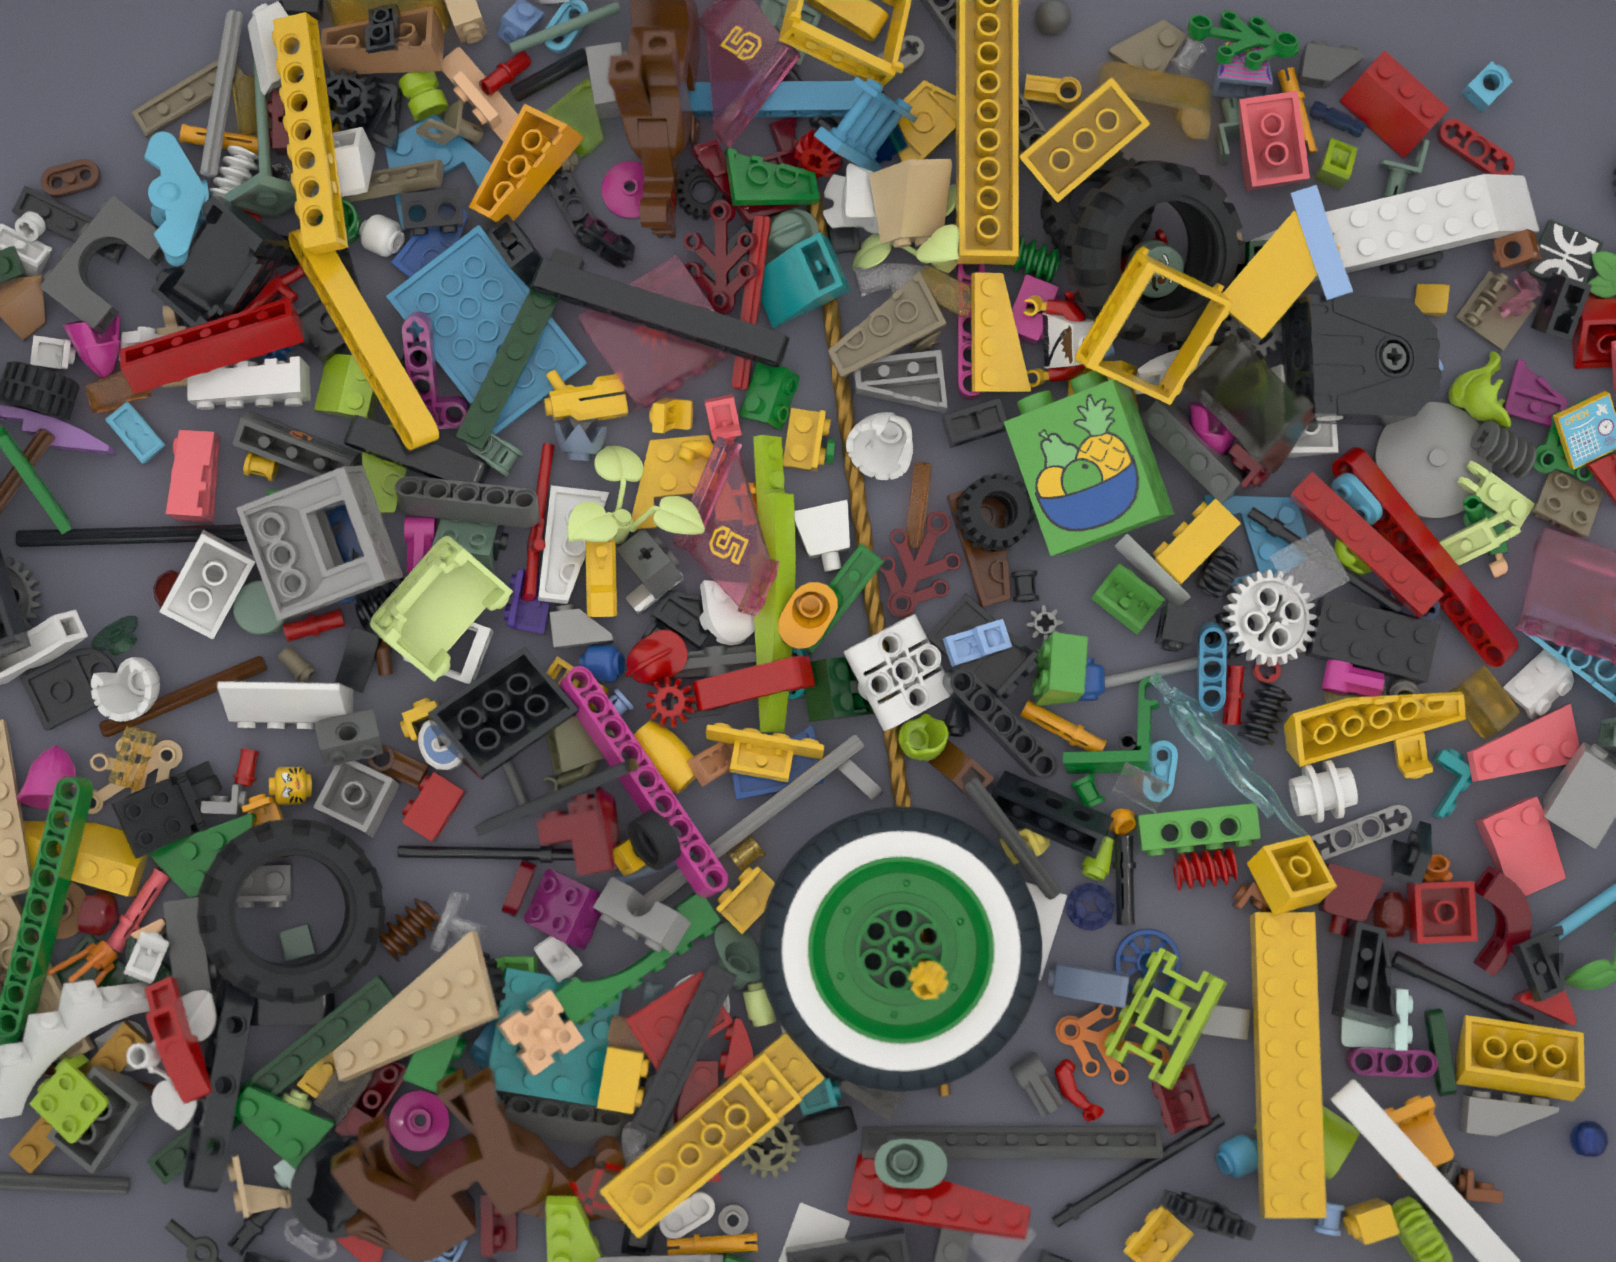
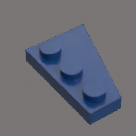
M443 205L438 213L443 219H451L456 211L450 205ZM462 208L463 227L458 228L456 233L441 234L440 229L428 230V235L412 236L391 264L410 278L460 239L469 213Z
M813 725L792 736L790 739L802 741L804 738L816 740ZM793 755L788 782L732 773L736 799L740 800L777 793L820 760ZM820 780L815 785L824 784V780Z

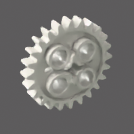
M1271 570L1263 571V574L1260 571L1252 573V578L1250 576L1242 578L1243 585L1239 583L1233 586L1237 594L1231 593L1227 595L1232 604L1223 606V609L1230 612V616L1222 618V621L1230 623L1231 627L1225 629L1224 632L1233 633L1234 637L1229 641V644H1239L1236 651L1237 654L1247 651V661L1256 658L1257 665H1263L1267 662L1268 667L1275 666L1277 662L1279 665L1286 664L1288 659L1294 660L1298 658L1296 652L1306 651L1303 643L1312 642V638L1307 632L1315 630V627L1309 624L1310 620L1317 618L1316 615L1309 614V609L1313 608L1315 604H1306L1305 600L1309 597L1310 593L1301 594L1299 591L1303 584L1292 585V575L1283 579L1282 571L1276 572L1274 575ZM1261 591L1265 593L1267 597L1266 605H1264L1260 600ZM1286 606L1291 610L1292 615L1290 619L1285 615L1284 610ZM1249 617L1253 619L1255 624L1253 631L1247 624ZM1273 632H1276L1279 636L1278 645L1272 640Z

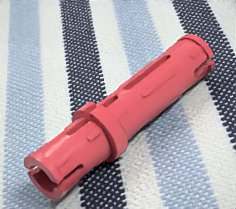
M154 867L126 913L119 916L118 920L120 922L109 939L106 940V943L115 951L122 953L132 937L131 934L142 927L140 925L141 921L167 881L170 880V877L164 871Z

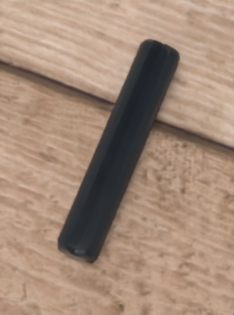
M581 48L512 85L510 91L514 99L519 102L588 65L586 50Z

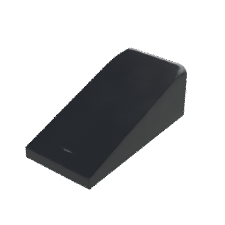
M353 627L335 683L363 693L376 660V650L382 638Z

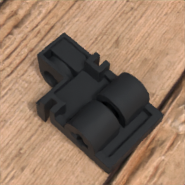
M209 761L171 776L170 780L173 785H171L169 779H165L157 784L133 792L111 804L135 859L193 834L190 826L193 831H201L208 828L196 800L223 789L217 775H214Z

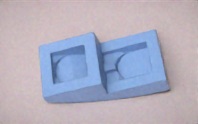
M1003 619L942 639L952 667L1012 647Z

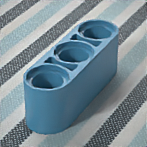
M1216 622L1204 623L1199 628L1197 634L1196 693L1202 708L1211 712L1221 709L1226 700L1227 639L1223 628ZM1211 631L1220 634L1219 640L1213 644L1204 641L1206 634ZM1214 660L1219 663V668L1215 672L1209 673L1204 670V665L1208 661ZM1213 689L1219 692L1217 699L1214 701L1203 699L1205 692Z

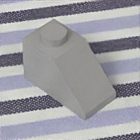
M573 604L556 606L555 612H549L553 645L556 650L615 642L614 636L587 616L582 610L574 609Z

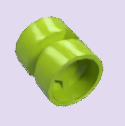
M434 71L409 72L398 81L403 95L410 99L408 107L414 121H422L433 114L438 116L449 107L443 91L437 89L439 83Z

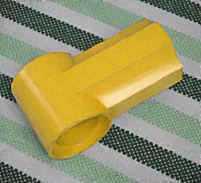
M1027 74L1024 98L1028 102L1058 105L1067 110L1073 109L1079 104L1082 89L1080 82L1073 77L1060 79ZM1064 88H1071L1076 92V95L1071 99H1066L1061 96L1060 92Z

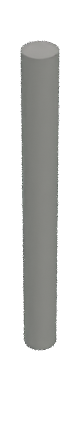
M1197 657L1106 676L1105 689L1138 682L1149 676L1161 677L1197 669ZM1214 660L1208 661L1204 667L1216 665L1218 662Z

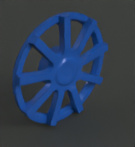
M1141 929L1127 935L1117 948L1114 964L1115 970L1122 972L1120 960L1133 962L1135 967L1125 973L1131 976L1136 972H1140V977L1144 979L1149 970L1146 967V963L1153 951L1158 953L1160 948L1169 943L1175 955L1179 957L1175 972L1180 974L1181 956L1178 947L1169 936L1157 930ZM1145 934V949L1140 950L1132 939ZM1150 934L1163 938L1155 950L1150 949ZM1127 943L1137 953L1136 957L1121 955ZM1161 967L1159 972L1171 980L1160 988L1155 978L1153 986L1163 993L1175 983L1176 979L1163 973V968ZM1128 983V990L1132 992L1134 987Z

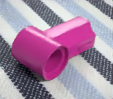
M405 517L404 538L407 543V574L415 568L432 548L437 532L436 518Z
M1327 660L1322 690L1341 695L1351 693L1365 697L1380 696L1385 681L1384 673L1353 667V664L1344 661Z

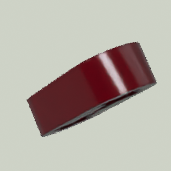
M522 860L501 912L513 917L517 916L537 865Z

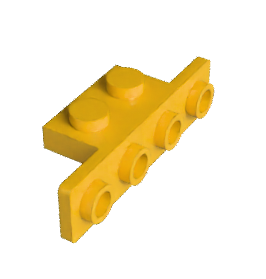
M715 723L706 727L707 740L734 744L730 764L731 773L788 782L793 755L823 759L825 746L819 744L814 739L794 740L782 733H774L771 736L761 734L759 730L753 728L737 730L732 729L730 725L725 723Z

